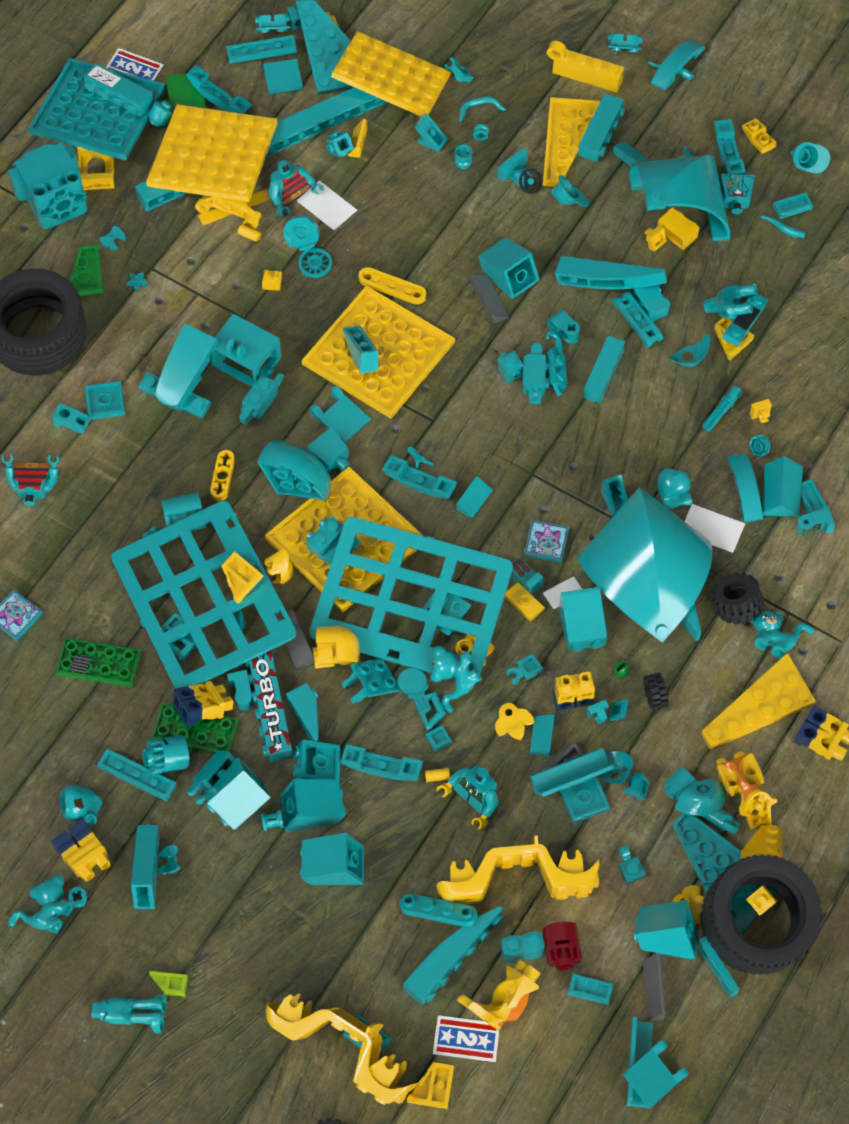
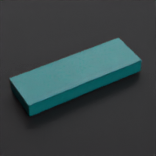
M706 936L699 939L697 948L729 998H732L738 994L739 987L715 950L711 947Z

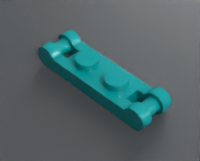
M629 291L623 293V296L620 298L612 299L614 307L621 312L646 348L651 347L654 342L658 343L663 340L659 329Z

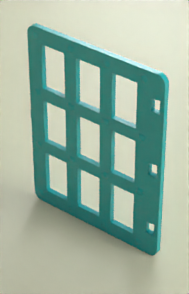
M220 501L115 551L111 556L112 562L139 614L140 623L143 628L145 627L175 688L202 684L296 637L297 632L230 504L226 501ZM232 519L236 527L229 529L226 522ZM211 522L226 552L205 561L190 531ZM180 537L195 566L174 576L159 546ZM149 551L163 582L142 591L128 561ZM234 551L250 565H256L259 572L263 575L262 579L239 604L234 599L229 602L226 601L212 574L213 571L222 567L223 563ZM201 577L216 608L195 617L180 587ZM170 593L184 623L163 633L148 602ZM254 603L269 635L248 644L233 613ZM281 611L284 620L278 622L275 614ZM222 619L238 650L216 659L201 628ZM191 634L206 665L184 675L169 644Z
M350 517L344 523L309 635L316 641L317 627L345 626L351 629L358 637L361 654L432 673L434 648L431 647L436 628L439 626L477 637L471 654L473 662L469 665V668L471 670L477 668L481 675L513 571V564L508 559L435 540L434 537H424ZM356 533L394 543L395 546L389 564L350 554ZM409 547L445 557L440 578L401 568L406 548ZM457 561L496 571L491 592L451 582ZM346 565L385 576L379 596L340 586ZM396 580L434 589L435 594L430 610L390 600ZM447 593L487 604L481 625L441 614ZM335 598L374 608L368 629L330 619L329 616ZM386 612L425 622L419 643L380 633ZM389 651L399 652V659L387 656ZM454 654L456 659L460 661L461 655Z

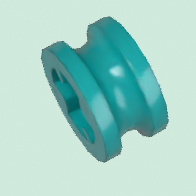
M483 124L476 125L473 132L474 139L479 141L487 140L489 128Z
M75 887L69 891L68 899L74 905L73 907L81 908L87 902V895L83 888ZM80 893L82 899L80 901L77 899L76 902L73 896L75 894L78 896Z

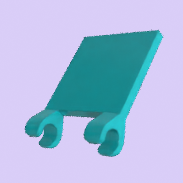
M334 386L331 389L330 395L338 401L325 413L317 405H313L310 408V415L322 422L328 429L332 427L342 441L346 443L371 418L347 398L337 386Z
M664 1040L654 1044L647 1053L623 1073V1076L648 1109L654 1106L689 1074L686 1068L683 1067L672 1075L658 1057V1054L668 1047Z

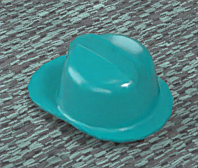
M803 142L790 152L796 167L807 172H823L830 163L828 150L814 143Z
M560 175L559 183L551 190L554 198L563 205L577 203L580 206L588 207L589 201L587 197L571 184L565 176Z

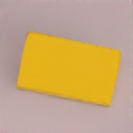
M363 119L353 130L351 140L354 149L350 150L347 154L350 157L360 158L367 133L366 119Z

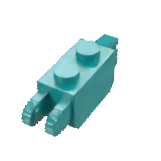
M534 343L531 347V354L524 356L522 392L528 395L529 403L537 405L541 404L545 389L549 388V378L545 377V373H549V362H546V355L542 354V345L539 343Z
M269 368L264 375H260L242 401V413L239 416L241 423L247 425L252 418H262L276 398L278 387L284 379V374L279 373L272 380L274 369Z

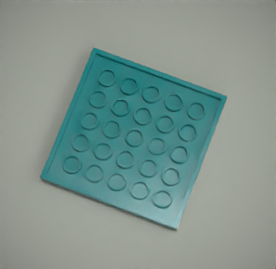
M69 58L30 124L28 133L127 160L148 122V111L140 117L102 98L100 95L90 92L85 88L84 75L94 64ZM109 69L153 92V102L159 101L166 89L164 83Z

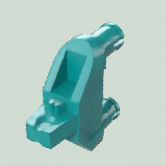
M753 283L744 286L735 284L725 287L717 293L716 297L704 300L706 313H719V316L726 320L735 319L737 315L753 313L751 301L739 304V301L744 296L757 295V286Z

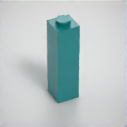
M611 336L607 337L585 385L584 398L591 402H602L624 352L625 341Z

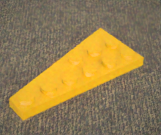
M550 97L543 186L555 187L559 183L560 175L566 177L578 153L579 143L600 101Z
M787 653L705 727L701 734L709 749L713 750L813 706L816 700Z

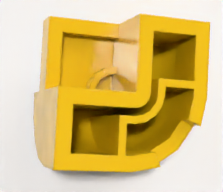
M339 625L317 627L316 644L318 647L319 665L340 664L344 666L360 662L358 637L351 629Z

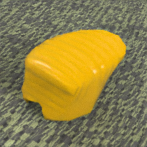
M281 548L278 552L264 560L268 574L276 575V580L272 581L273 583L280 582V584H284L293 576V565L289 560L286 548Z

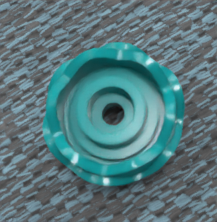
M757 434L751 438L749 447L753 455L764 457L770 452L771 443L766 436Z

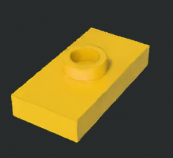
M516 583L505 593V598L530 622L545 610V607L520 583Z

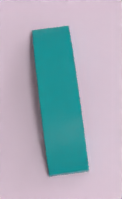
M692 39L679 45L659 67L651 84L666 91L675 81V75L691 58L696 59L705 49V46Z
M195 65L187 73L186 76L192 85L207 100L227 112L245 114L252 107V104L240 95L234 98L208 80L210 74L199 66Z
M732 120L714 121L718 151L726 174L746 175L744 163L740 159L735 142Z
M747 454L727 456L730 471L734 475L744 523L763 520L759 491Z
M393 455L389 457L382 469L384 473L401 484L433 497L449 499L457 486L456 481L441 475L437 478L410 467L407 461Z
M346 744L341 764L383 778L418 781L423 761L403 757V760L366 752L365 748Z

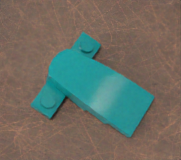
M185 324L173 345L161 376L158 377L147 372L138 388L158 398L162 404L170 409L184 410L203 419L211 406V402L192 392L202 379L201 374L209 363V356L218 340Z

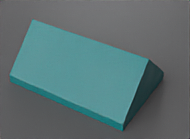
M785 456L765 464L762 497L763 516L800 517L803 466Z

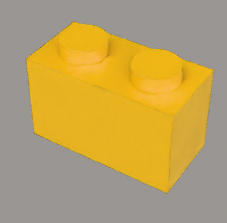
M673 207L658 220L657 226L664 228L665 237L682 250H685L698 238L699 227L697 224L690 221Z

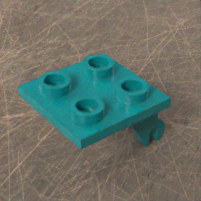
M382 659L351 664L354 673L341 684L343 688L346 686L349 688L360 680L364 686L357 695L351 698L352 704L361 702L367 696L369 698L400 690Z

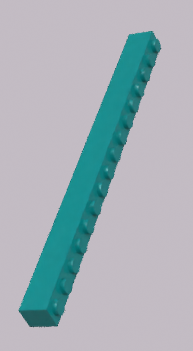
M354 87L332 98H327L321 103L312 105L303 111L296 112L292 116L283 118L277 122L278 124L266 157L383 105L387 101ZM146 181L135 186L137 198L146 212L186 194V192L147 187Z

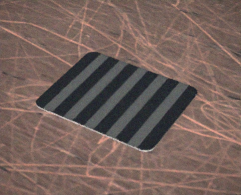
M75 655L71 672L85 675L90 657Z

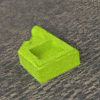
M159 971L149 972L151 978L165 995L185 997L188 975Z

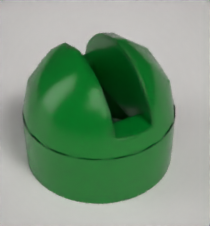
M619 661L615 664L613 672L616 677L625 678L628 676L630 668L625 661Z

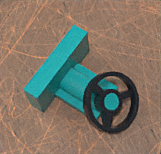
M524 148L497 167V178L501 182L510 178L525 193H536L543 184L542 176L537 170H526L523 168L528 160V152ZM528 171L535 172L539 179L536 180ZM539 182L537 190L534 192L528 191L530 187Z

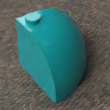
M275 439L265 446L257 462L276 494L327 500L331 489V477L327 468L315 455L296 444L284 440Z

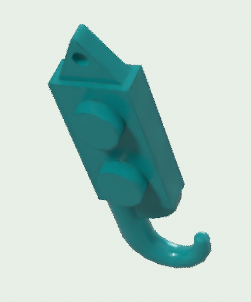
M548 331L546 339L548 340L551 336L555 342V347L550 348L547 352L549 381L553 385L557 396H560L564 389L567 388L566 360L563 355L562 341L559 335L554 331Z

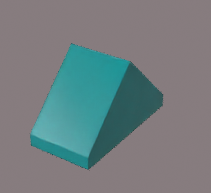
M621 474L604 479L602 482L601 494L612 516L628 500Z

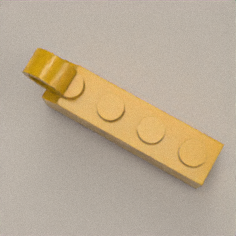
M552 41L550 43L547 55L554 60V74L616 93L618 92L623 81V66L567 50L566 46L559 41Z

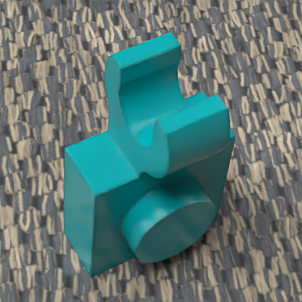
M450 57L452 65L445 64V68L451 70L458 81L470 83L474 78L465 66L459 64L458 59Z
M627 845L620 847L618 853L623 863H620L618 867L626 884L645 878L646 874L638 857L631 858Z

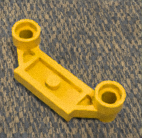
M204 195L195 204L196 210L202 214H206L211 207L244 218L243 225L254 230L258 227V222L262 217L261 213L256 210L253 211L246 201Z

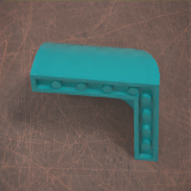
M702 155L637 161L631 164L629 171L631 190L644 189L647 210L665 209L666 206H685L704 210L707 212L712 241L730 240V228L714 156Z
M639 487L577 557V560L590 579L617 607L638 625L663 642L682 621L699 596L710 570L712 545L707 538Z

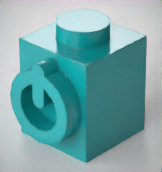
M515 351L511 353L504 352L497 359L498 371L506 384L523 377V364Z

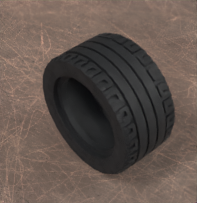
M35 268L19 270L1 279L0 363L16 373L35 376L53 373L70 364L80 354L87 335L81 299L74 285L59 273ZM31 307H48L63 315L60 323L51 332L40 337H20L7 329L11 320L18 313Z
M764 854L748 856L729 866L709 887L701 907L703 934L720 960H723L731 968H736L737 971H744V973H751L753 975L757 973L758 975L774 973L798 960L814 944L822 923L821 900H819V894L816 892V887L813 885L812 880L796 864H792L791 861L778 858V856L772 857L768 854L766 856ZM748 884H760L773 889L783 898L789 909L791 921L789 933L782 944L761 946L750 942L740 934L735 927L731 915V902L737 888Z

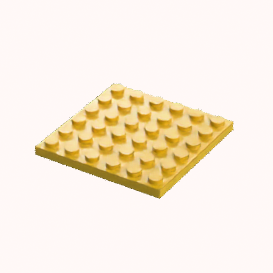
M177 104L147 178V187L249 202L277 127V119Z
M366 285L302 359V365L392 419L455 343V338ZM358 325L362 327L378 350V370L371 371L370 373L359 372L351 356L343 328Z
M348 467L331 481V489L326 501L307 500L265 535V539L277 551L281 548H286L291 564L322 593L330 566L307 549L306 538L311 531L316 532L319 529V524L324 518L329 519L333 516L344 525L346 519L355 517L413 534L423 535L358 474ZM356 533L355 537L361 541V545L352 554L389 564L395 546L394 543ZM407 547L402 563L417 550ZM346 565L340 586L367 593L385 576ZM335 598L334 605L342 613L354 604L339 598Z

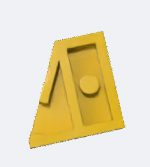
M722 318L715 324L714 330L728 359L731 361L754 339V335L748 332L738 347L723 340L722 336L733 319L726 320Z
M235 551L222 565L227 582L232 590L233 598L238 604L263 577L258 570Z
M433 1062L411 1095L409 1094L407 1097V1103L448 1109L454 1065Z

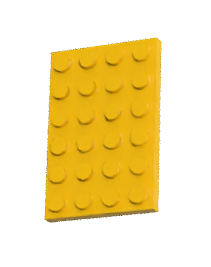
M357 31L333 70L331 77L422 116L423 114L429 115L450 78L451 72Z

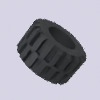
M736 572L734 575L728 574L725 578H721L720 582L714 585L715 588L712 589V600L717 614L721 620H726V623L730 624L733 622L734 625H738V623L744 624L748 620H754L753 617H757L760 614L759 611L763 610L764 599L759 583L750 574L747 575L743 572L741 574Z

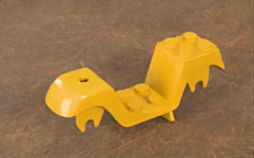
M534 835L532 845L499 847L489 850L476 873L468 860H465V867L462 870L457 869L455 861H452L450 866V882H438L436 888L439 895L445 901L465 905L477 904L484 900L496 867L501 866L502 869L512 868L513 865L530 867L537 863L552 898L556 897V900H564L568 896L585 898L592 894L593 888H598L599 886L598 869L600 863L598 859L589 870L584 872L582 855L579 850H576V857L573 860L568 859L566 851H563L559 865L556 867L546 847L538 844V835Z
M300 993L294 997L290 994L284 998L281 1005L274 1001L267 1002V1022L273 1029L290 1040L305 1039L332 1022L331 1025L340 1031L344 1029L350 1033L349 1037L357 1042L362 1041L353 1082L357 1084L356 1087L362 1092H370L375 1095L374 1099L383 1105L393 1102L403 1103L407 1094L418 1084L398 1085L406 1071L407 1062L403 1061L401 1066H399V1063L394 1065L395 1054L389 1057L384 1056L379 1060L383 1041L382 1035L379 1033L383 1027L381 1022L372 1023L368 1026L341 1008L323 1009L311 1014L312 1001L309 1000L305 1006L303 1001L299 1003L302 995Z

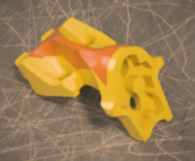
M743 751L735 753L732 760L728 761L724 757L717 759L718 780L731 796H735L736 793L740 792L742 801L739 806V813L742 816H746L750 829H755L761 824H772L771 806L777 803V799L772 794H768L761 784L764 783V778L753 753L745 754Z
M519 960L514 969L506 966V980L496 987L490 1004L478 1003L465 995L459 996L457 1001L498 1031L505 1022L517 1020L527 1005L529 993L539 988L535 981L541 974L521 960Z

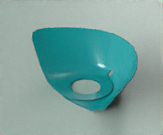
M707 334L701 342L682 348L672 356L665 357L683 367H695L708 352L710 335ZM690 352L693 355V359L689 362L684 361L682 354Z
M606 751L608 763L614 764L615 769L598 776L607 782L617 785L622 784L632 770L633 758L624 752ZM618 773L621 775V777L618 779H610L609 775Z
M715 779L699 781L682 792L675 805V809L679 812L695 816L713 814L724 805L727 794L726 790ZM705 785L709 787V791L707 793H699L697 787Z

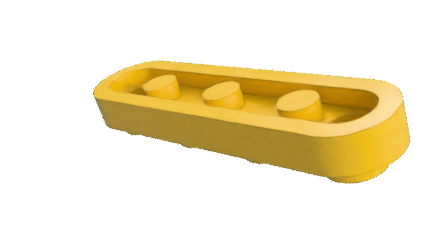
M369 267L363 268L359 272V282L363 286L367 285L374 290L415 305L422 304L426 300V290L419 285Z

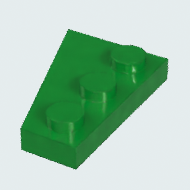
M98 245L79 247L75 269L70 279V282L77 289L79 296L103 293Z

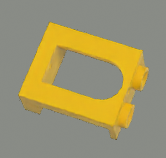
M77 146L78 167L83 189L114 188V157ZM95 157L102 158L105 161V173L88 174V162Z

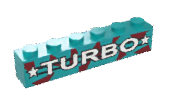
M270 650L245 662L246 668L251 669L248 679L249 684L254 685L255 691H251L253 703L258 704V709H255L257 721L261 720L262 726L259 727L260 738H265L266 744L262 745L264 757L268 756L269 763L293 758L275 666Z

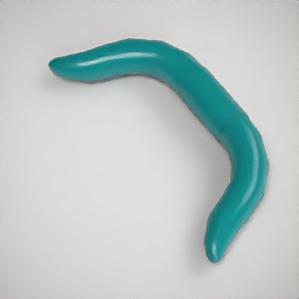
M486 96L465 102L460 108L459 122L464 120L466 110L472 106L491 103L501 111H506V108L493 97Z

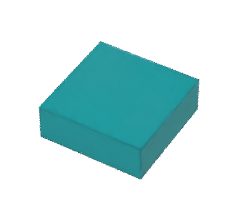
M443 725L425 733V737L434 752L452 744V740Z

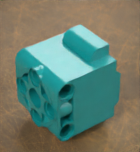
M62 142L56 145L46 144L25 153L22 159L14 161L15 168L7 170L16 198L20 201H27L42 228H52L86 213L88 209L86 203L87 195L83 189L76 153L71 144L64 147Z

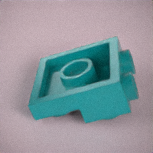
M333 516L329 519L324 518L319 524V529L308 534L306 538L307 549L331 566L344 525ZM356 537L350 554L361 545V541Z
M302 739L295 746L293 757L297 758V765H294L293 776L297 777V779H337L340 782V745Z

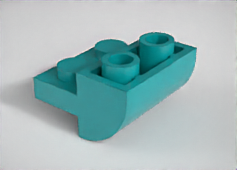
M198 492L161 500L167 527L202 510ZM203 525L193 531L205 529L206 525Z

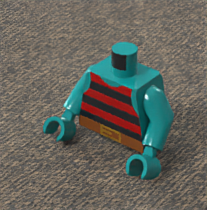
M286 160L279 161L277 164L278 170L270 176L271 183L268 193L275 207H278L276 213L279 217H284L283 210L286 215L290 214V209L283 206L310 189L309 185L312 186L311 190L314 194L319 195L316 191L318 186L324 191V186L316 184L314 177L308 170L300 165L295 166L291 162L288 163Z
M10 453L11 460L7 462L3 454L2 461L6 464V480L12 491L17 492L19 498H24V505L34 506L36 499H44L47 492H50L57 484L59 469L57 464L61 462L59 455H57L56 462L52 461L53 454H50L48 456L49 463H14V466H12L14 456Z

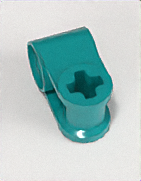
M560 310L547 320L550 330L557 333L565 343L572 345L579 341L578 332L580 326L564 310Z

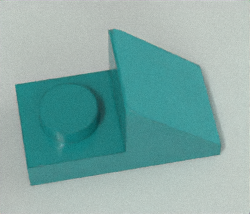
M423 114L414 126L420 134L417 142L437 152L440 151L448 140L428 114Z

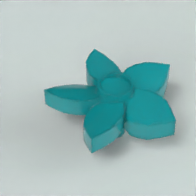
M130 273L131 280L126 283V286L134 285L135 291L138 292L140 286H147L148 283L143 279L144 273H139L137 276Z

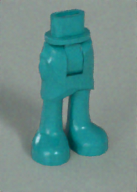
M158 994L151 999L136 1000L135 998L126 999L118 996L107 1000L103 999L102 1002L94 1001L91 1016L111 1024H147L151 1026L154 1033L162 1034L164 1029V1016L162 1013L166 1012L167 997L165 994ZM134 1009L155 1011L153 1013H133Z

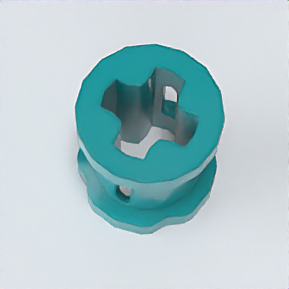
M281 810L268 815L261 814L264 831L279 826L284 828Z

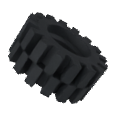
M658 672L645 675L643 677L644 691L646 692L645 695L651 710L668 707L669 696L662 674Z

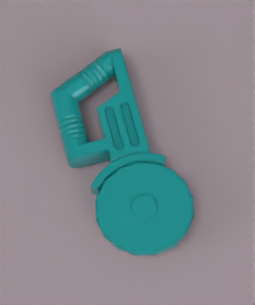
M409 668L401 672L397 681L398 687L401 692L408 695V699L413 700L426 730L432 729L446 715L437 692L425 695L429 685L427 684L426 676L419 669ZM432 700L437 713L427 721L426 716L431 712L428 701Z

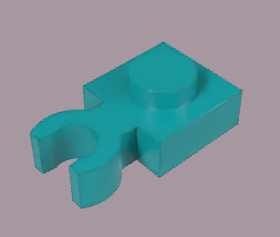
M531 654L516 662L517 668L508 669L506 675L507 677L512 674L517 676L512 679V684L515 685L519 683L522 677L527 681L542 673L543 667L534 654Z

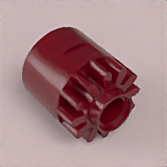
M567 921L556 922L542 928L546 961L549 967L555 966L557 970L563 971L574 968L575 963H581L580 961L583 959L576 923Z

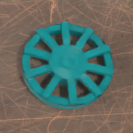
M320 248L306 250L299 257V270L306 277L317 279L326 276L332 268L331 256Z

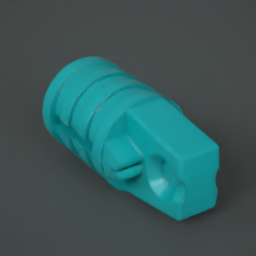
M724 809L703 817L721 830H727L734 835L741 827V824L733 819L734 816Z

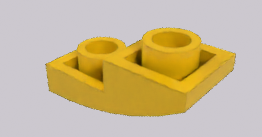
M755 118L742 125L744 133L761 154L777 147L776 141L766 133V127L758 119Z

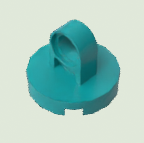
M298 215L288 220L283 235L290 247L305 251L315 246L319 239L320 231L313 219L308 216Z

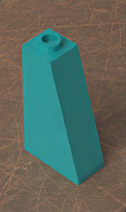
M137 825L131 879L134 909H155L159 853L158 825Z

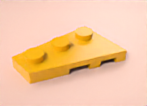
M772 824L761 825L741 850L740 858L752 857L753 855L759 856L761 854L783 858L782 828Z

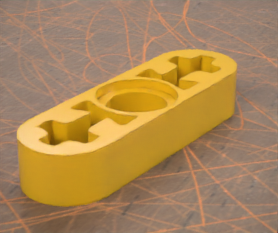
M229 450L219 452L216 460L210 491L212 498L218 502L224 501L229 493L235 464L234 454ZM225 457H229L226 466H224L223 460H225ZM221 472L228 474L225 479H219L217 476ZM219 485H222V492H220V494H217L216 492L219 491Z

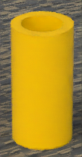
M243 224L240 225L238 229L239 235L255 242L260 240L261 232Z
M449 768L426 770V783L448 780L450 778Z

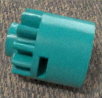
M183 735L152 739L146 742L147 748L143 749L142 757L144 765L149 767V771L152 774L188 768L189 750Z

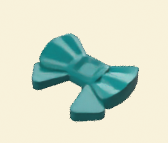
M113 226L111 232L99 239L103 247L110 248L111 251H117L118 247L113 241L116 238L125 241L126 237L119 227Z
M169 845L158 854L159 857L167 859V864L157 869L162 875L175 873L180 869V866L177 864V846Z

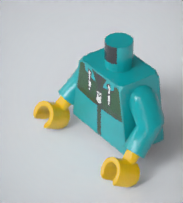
M476 765L472 769L466 767L457 770L448 779V783L440 785L436 791L444 788L445 794L442 797H445L452 792L453 786L454 790L478 813L482 814L481 817L472 820V826L480 822L479 830L487 826V817L490 818L497 807L498 797L496 793L497 783L488 775L487 769Z

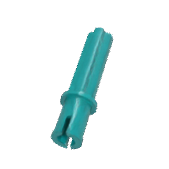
M733 386L727 395L721 398V403L703 423V429L710 432L726 411L734 407L735 401L742 395L739 387Z

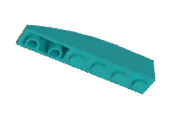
M561 256L555 272L558 284L591 289H632L667 283L665 269Z
M499 906L479 916L475 925L461 927L445 939L403 983V991L421 1006L425 1002H431L436 995L435 991L439 987H444L450 978L448 976L453 971L457 972L463 965L462 961L466 956L470 957L475 952L479 941H485L490 934L489 930L493 926L497 927L503 920V908Z

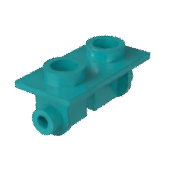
M286 13L274 14V21H271L270 15H258L259 17H255L256 24H259L256 30H260V33L270 32V29H277V32H283L290 28V25H286V22H290L289 15H286Z
M608 34V41H611V44H607V47H610L611 51H621V48L628 49V52H638V50H642V46H638V44H642L643 37L627 34V41H624V34Z

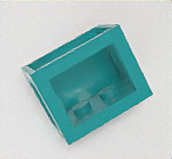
M233 314L215 336L218 343L210 354L212 366L253 387L260 375H264L269 368L273 369L281 359L280 339ZM227 357L252 370L253 378L223 362L224 359ZM267 358H269L270 360L260 372L261 366L264 364Z

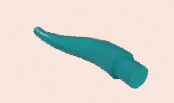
M648 61L650 65L658 69L661 66V64H656L652 61ZM682 68L677 73L688 80H691L694 76L685 68Z
M761 216L762 219L773 223L784 234L804 239L806 232L789 227L774 218Z

